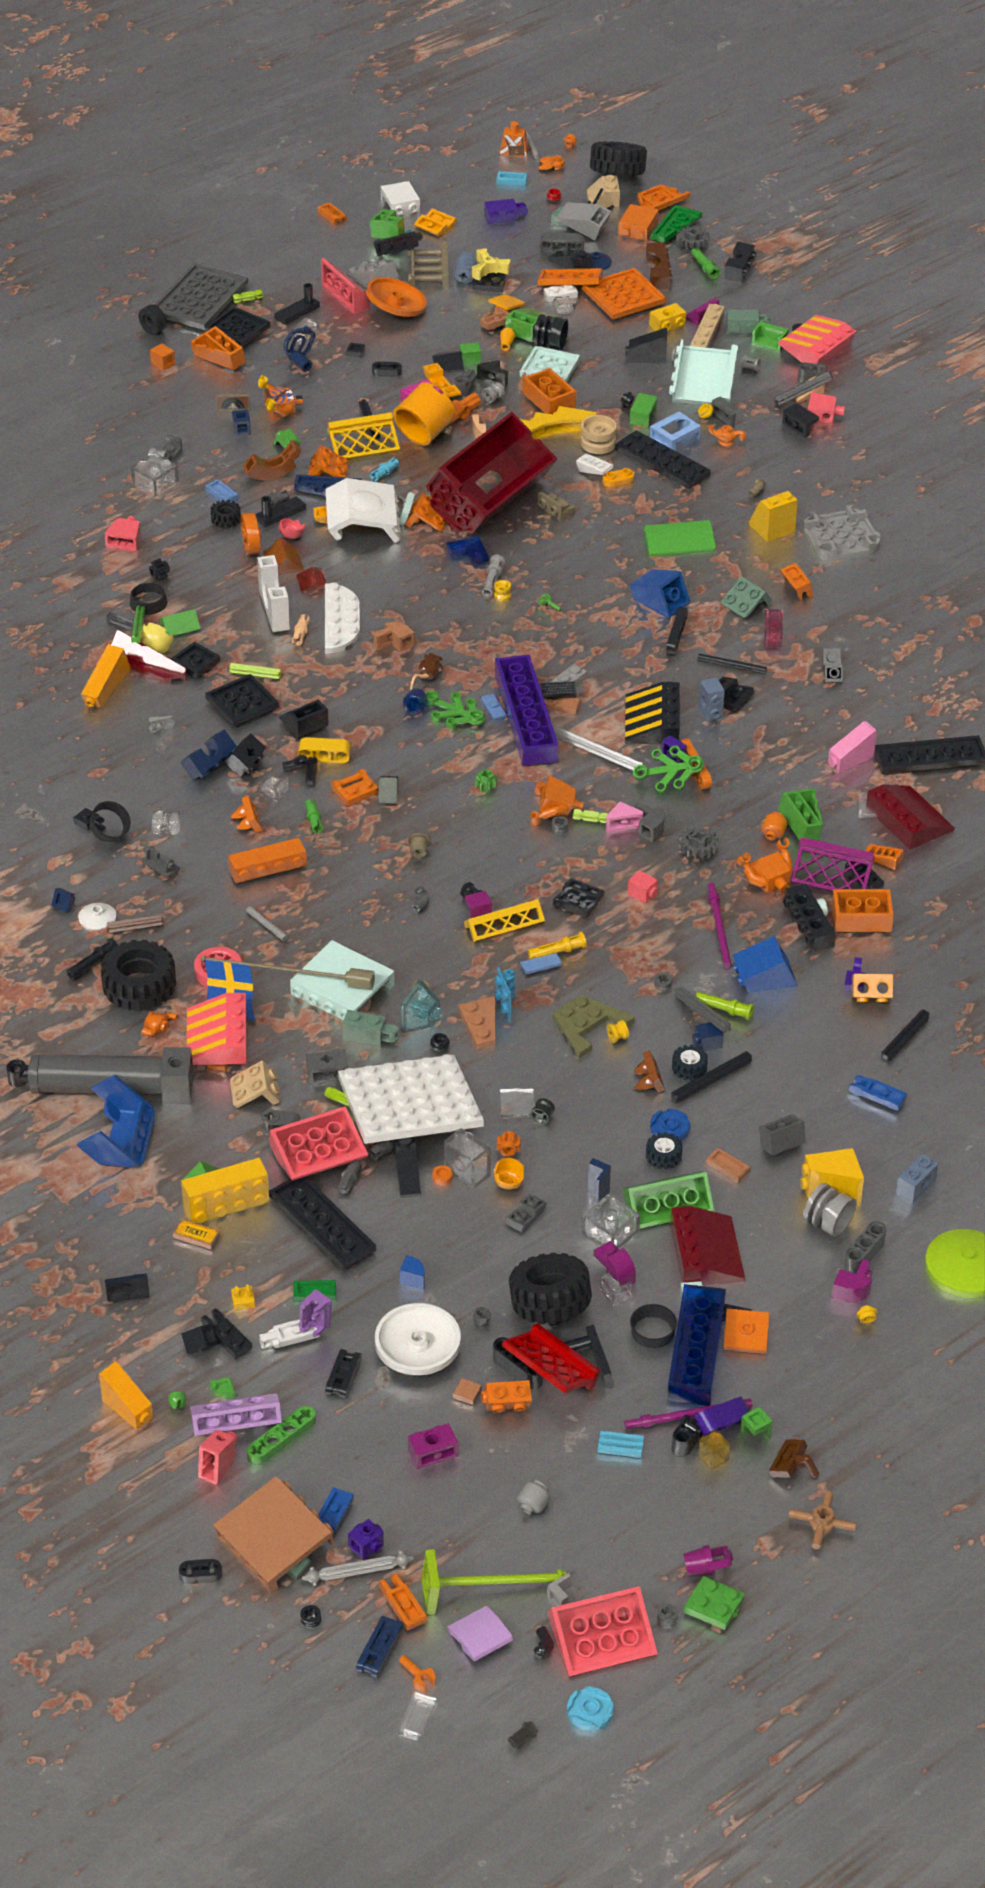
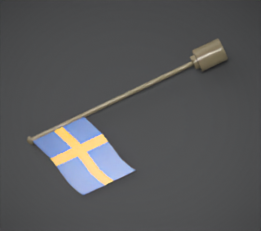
M206 955L201 958L202 962L206 964L208 976L207 1000L225 993H246V1021L256 1022L253 1011V980L250 967L345 979L348 987L372 990L375 982V971L350 968L349 971H346L345 975L209 958Z

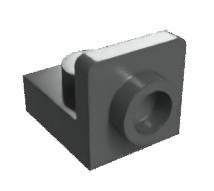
M167 435L165 437L166 445L162 450L169 452L168 461L175 462L182 453V439Z

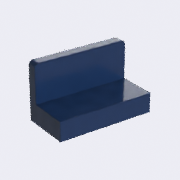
M592 1158L589 1162L588 1191L595 1194L594 1207L599 1208L610 1194L611 1165Z

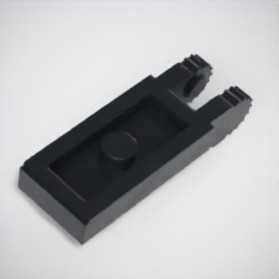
M215 1308L211 1312L213 1318L218 1322L215 1325L207 1315L201 1317L203 1325H214L219 1344L235 1359L252 1349V1343L218 1309Z

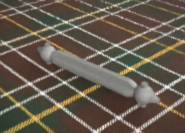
M399 1551L397 1557L389 1555L324 1567L319 1572L314 1570V1567H311L310 1571L302 1577V1580L309 1581L313 1586H316L319 1580L330 1581L393 1569L397 1565L402 1567V1569H406V1566L414 1560V1557Z

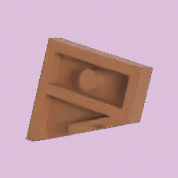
M496 306L493 313L488 312L486 316L479 320L480 326L489 331L499 326H506V316L510 313Z

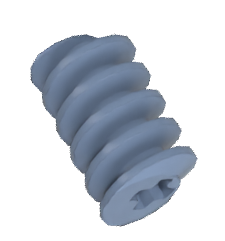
M463 252L458 257L454 277L461 283H470L473 279L472 266L477 265L473 254Z

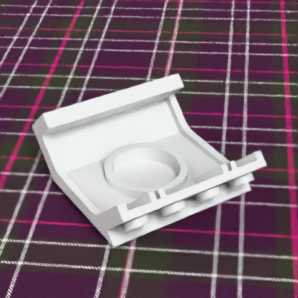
M346 478L326 489L327 524L329 532L336 541L342 539V528L351 524L383 528L394 543L399 541L401 532L399 527L400 518L398 516L399 508L397 505L399 500L395 494L394 485Z

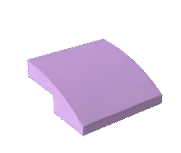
M487 1606L448 1626L449 1634L461 1643L463 1652L474 1661L513 1641V1636Z

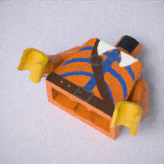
M263 375L259 377L258 386L260 388L265 387V406L271 420L294 415L295 406L303 405L302 395L293 396L291 389L275 388L270 383L267 384V377Z

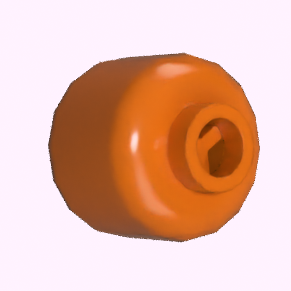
M779 812L769 813L765 816L761 831L769 840L780 839L785 833L788 822L785 816Z

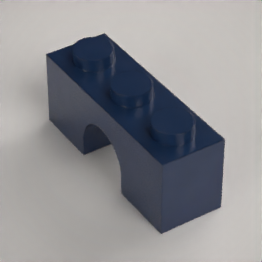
M225 729L214 734L204 742L208 748L209 756L200 748L181 761V764L192 779L197 777L204 778L210 773L208 771L210 768L218 767L221 764L220 760L227 759L232 750L237 747Z

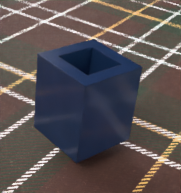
M710 1022L695 1025L692 1041L694 1045L700 1047V1050H715L723 1048L724 1034Z

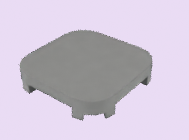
M846 505L845 511L817 515L815 511H812L803 520V533L814 553L823 560L839 561L871 555L879 549L880 532L874 530L867 518L868 512L865 509L862 511L852 508L853 505Z

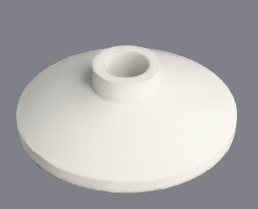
M105 903L89 904L78 915L79 922L84 928L95 931L107 929V922L116 921L117 918L115 909Z

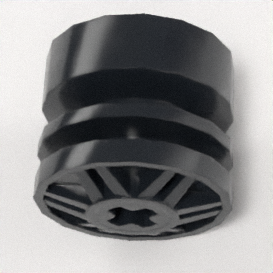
M540 314L534 328V346L547 348L549 344L550 349L562 351L568 336V319L556 317L553 321L551 315L546 317L545 314Z

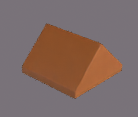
M279 538L264 553V556H275L278 565V575L304 571L298 549L282 538Z

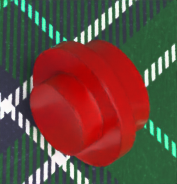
M556 188L550 189L547 193V199L552 202H556L562 197L560 190Z

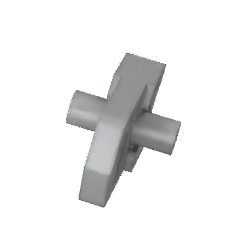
M172 716L148 718L151 724L149 726L150 732L173 728L175 724Z

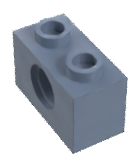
M715 677L700 681L698 709L704 719L710 721L723 718L724 689L719 680Z
M921 1154L898 1176L896 1194L914 1203L936 1181L939 1163Z

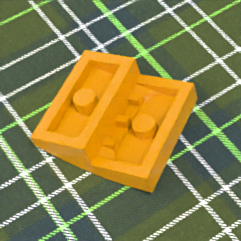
M431 209L427 215L422 214L414 223V226L440 236L449 231L457 223V220L445 213Z

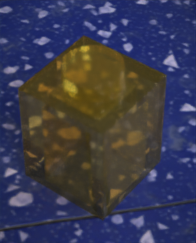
M718 1430L699 1440L698 1457L711 1471L729 1461L730 1443Z

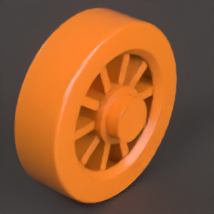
M254 512L242 513L241 532L246 554L248 556L260 554L261 530L258 527L256 515Z

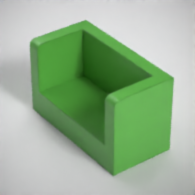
M760 321L752 331L751 344L781 352L783 348L778 342L788 335L789 329Z
M639 393L630 410V424L648 427L650 413L657 409L658 396Z

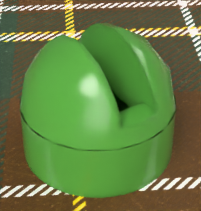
M181 1391L170 1393L168 1395L170 1407L182 1409L186 1404L185 1393Z

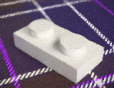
M574 285L551 286L544 288V295L547 301L551 302L578 297V291Z

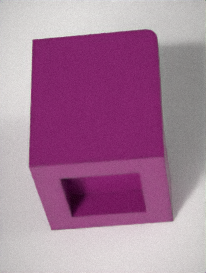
M486 891L465 896V901L469 907L470 919L492 913V902Z

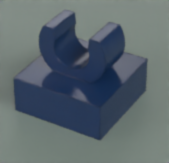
M55 888L51 906L66 913L71 912L76 898L75 894L62 888Z

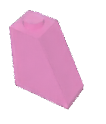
M867 721L862 722L829 749L828 764L840 773L873 759L877 731Z

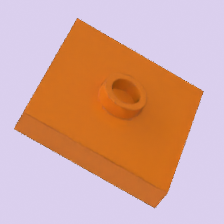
M727 1309L723 1350L766 1354L769 1312Z

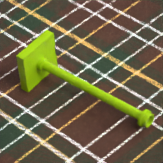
M435 1549L425 1550L421 1582L426 1615H435L441 1586L548 1583L564 1576L566 1571L557 1569L556 1573L440 1577L438 1575Z

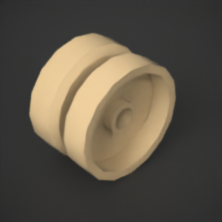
M592 415L585 418L581 423V447L583 450L592 454H606L613 451L616 444L617 429L615 420L605 415Z

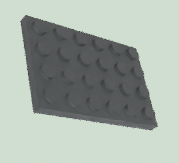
M193 263L154 305H157L163 311L166 320L204 330V327L211 323L233 300V295L238 294L248 284V277Z

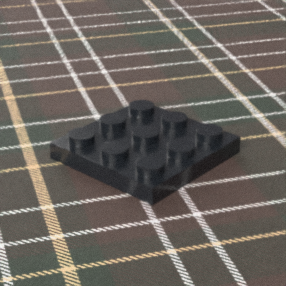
M233 306L205 326L204 332L216 326L243 348L271 327L270 321Z
M251 674L205 693V698L233 727L279 708V702Z

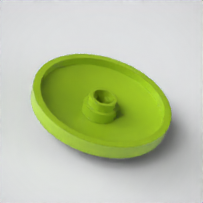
M955 1229L937 1236L928 1246L925 1257V1268L933 1283L945 1292L965 1298L985 1296V1233L973 1229Z

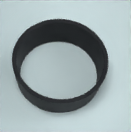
M142 583L135 586L130 594L131 609L136 611V607L139 605L140 607H145V615L161 612L167 606L164 588L155 583ZM145 592H154L162 595L158 601L152 603H142L134 599L135 596Z
M104 801L94 808L89 823L93 834L97 838L106 842H113L123 837L129 831L131 820L127 810L122 805L113 801ZM100 810H110L116 813L123 823L121 835L111 837L99 831L94 823V814Z
M647 1304L637 1308L630 1318L633 1338L640 1345L648 1348H660L667 1345L673 1339L677 1327L675 1314L667 1307L658 1304ZM658 1317L669 1323L672 1332L665 1337L652 1339L640 1335L634 1327L643 1318Z

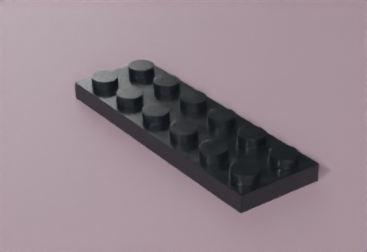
M637 430L615 444V450L687 489H691L711 474V470Z
M979 735L875 745L874 751L881 774L985 764V749Z
M307 1177L293 1181L288 1179L269 1190V1197L342 1270L376 1251V1244Z

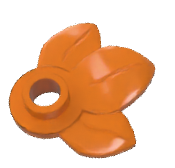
M560 155L542 157L539 160L542 165L538 167V170L562 169L565 160Z

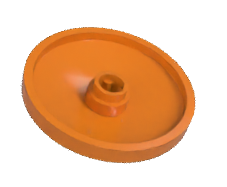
M378 277L370 280L366 288V295L369 300L380 309L391 314L415 317L425 311L427 300L423 293L404 281L388 277Z

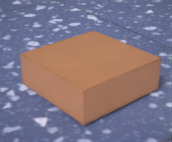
M461 1378L453 1393V1399L473 1405L482 1390V1385Z

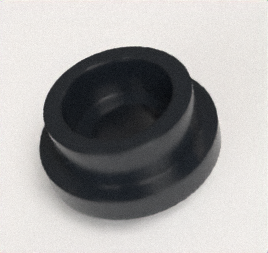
M631 392L624 393L620 400L622 402L621 405L629 407L635 396Z
M437 1033L431 1038L430 1046L435 1051H444L449 1048L450 1041L445 1034Z

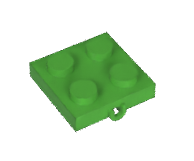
M703 1576L695 1590L692 1591V1595L690 1594L689 1600L684 1606V1613L726 1630L732 1618L737 1617L739 1613L738 1608L744 1600L745 1593Z

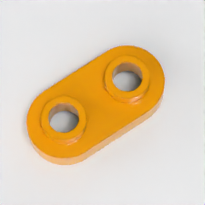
M629 468L609 471L603 475V485L607 487H616L634 481V471Z

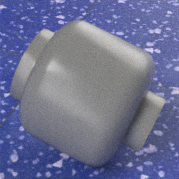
M537 1480L526 1482L517 1496V1501L521 1505L520 1509L528 1515L541 1513L550 1499L548 1487Z

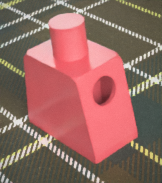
M811 392L808 410L819 416V421L815 423H833L834 415L844 416L845 406H837L836 397Z
M129 516L127 519L117 518L105 532L106 547L137 551L141 536L140 522L133 516Z
M215 1430L199 1446V1478L216 1485L219 1484L235 1459V1446L238 1437L234 1432L228 1431L225 1433Z

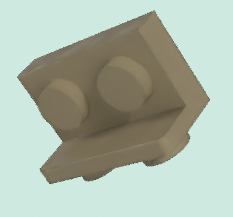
M542 491L538 492V506L559 520L575 512V506L555 493L551 492L546 495Z

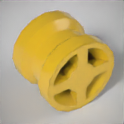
M506 580L495 582L494 598L498 601L509 600L511 598V583Z
M620 1020L617 1024L611 1023L607 1025V1034L612 1043L618 1042L619 1039L625 1040L629 1038V1030L625 1021Z

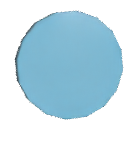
M590 1686L580 1691L579 1689L574 1691L569 1697L567 1714L570 1721L576 1727L587 1731L600 1730L612 1720L614 1705L609 1694L604 1690Z

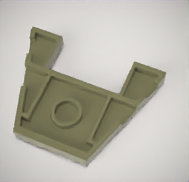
M580 995L553 1012L552 1016L561 1033L568 1039L570 1047H573L577 1058H581L592 1050V1044L582 1036L606 1020L613 1024L623 1020L627 1027L635 1022V1016L584 995Z

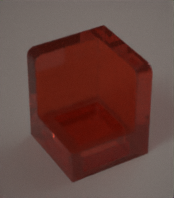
M310 567L296 575L301 590H306L312 586H323L326 583L322 568Z

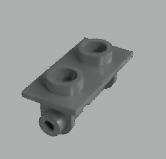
M153 846L145 848L146 856L141 861L165 878H168L180 869L174 863V860L167 858L163 854L161 855Z

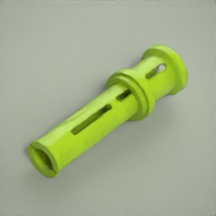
M700 991L695 996L708 1007L729 1012L730 1016L737 1015L750 1021L754 1013L755 1005L751 1003L748 1005L739 1002L737 999L732 1001Z

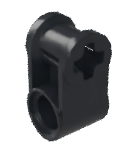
M687 1414L684 1415L672 1436L671 1450L673 1454L679 1457L689 1455L696 1443L703 1437L697 1421L690 1419V1416Z

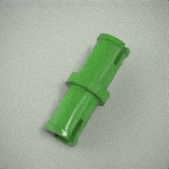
M309 799L304 803L307 810V820L311 824L312 831L316 833L317 828V832L320 833L324 829L321 822L322 815L317 808L316 801L312 799V805Z

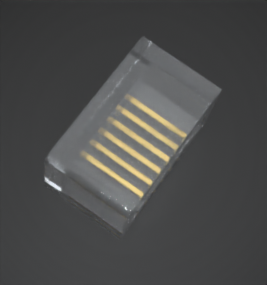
M304 318L294 328L308 326L316 333L315 335L318 334V322L308 318ZM297 333L294 335V337H296L297 335L305 336V345L308 344L311 335L303 333ZM302 338L298 339L296 342L302 343Z

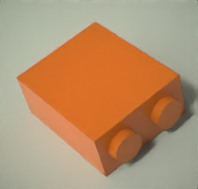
M630 204L619 221L618 235L647 241L658 224L659 210Z

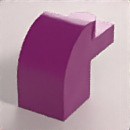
M609 1241L594 1250L593 1256L606 1267V1280L618 1292L636 1282L634 1263L624 1248L619 1250Z
M862 1260L856 1274L840 1269L833 1283L832 1298L849 1303L860 1302L866 1299L871 1292V1277L873 1271H870L871 1262Z

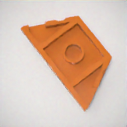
M662 184L637 194L640 206L658 209L659 211L690 198V192L679 193L678 189Z

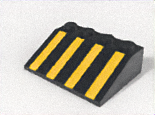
M660 682L626 694L625 743L662 744V740L669 735L679 740L680 682Z

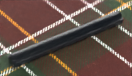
M748 1051L739 1054L671 1092V1098L675 1102L683 1100L751 1062L752 1055Z

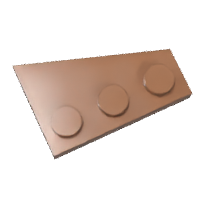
M495 996L458 1004V1011L476 1050L495 1046Z

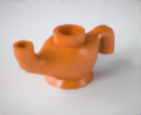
M708 425L709 433L718 438V442L721 445L730 446L734 444V440L737 437L741 441L746 440V433L743 430L735 431L730 425H724L722 428L714 430L713 425Z
M149 1012L141 1034L152 1037L155 1034L166 1032L169 1026V1021L167 1020L176 1021L178 1015L175 1013Z

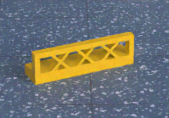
M539 899L468 919L464 921L466 929H470L474 942L544 922L545 919ZM536 909L539 919L532 920L526 917L529 910ZM516 914L522 918L519 925L509 922L512 915ZM499 919L504 922L501 930L491 927L495 920ZM483 925L486 927L484 935L477 936L474 926Z

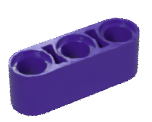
M742 1396L705 1409L694 1415L703 1435L706 1436L740 1423L742 1416L748 1413L749 1410Z

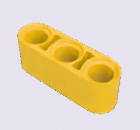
M306 737L300 740L297 755H305L307 758L310 756L316 757L317 762L346 763L350 758L351 743L344 739Z

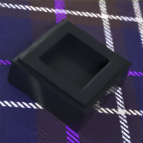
M350 343L346 350V356L362 358L365 345Z

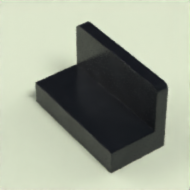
M798 403L783 410L782 424L804 438L810 435L811 424L819 421V416Z

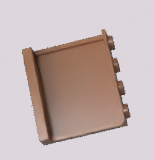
M277 1476L213 1524L216 1536L271 1594L278 1589L276 1581L322 1544L326 1541L331 1545L335 1544L332 1535L334 1531L331 1526L326 1522L323 1524L319 1520L320 1517L313 1508L309 1510L304 1499L299 1494L295 1495L292 1492L291 1486L285 1480L282 1482Z

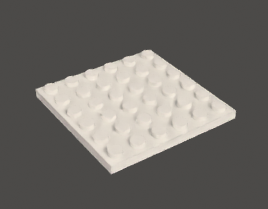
M443 1055L433 1058L425 1057L419 1060H405L403 1062L385 1063L376 1066L368 1065L361 1068H347L338 1071L340 1084L364 1144L484 1127L483 1117L454 1055Z

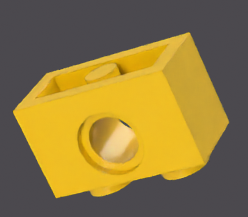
M677 303L650 311L649 325L655 331L663 328H668L667 331L685 326L686 311Z

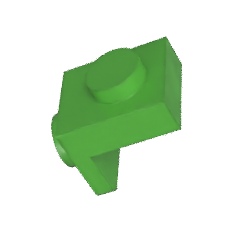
M290 428L285 431L280 430L275 435L276 438L273 441L274 445L280 443L284 448L287 447L291 440L296 441L298 445L302 443Z

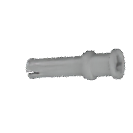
M495 554L491 557V564L487 568L488 576L482 590V594L485 597L492 596L494 584L502 574V567L506 561L501 555Z

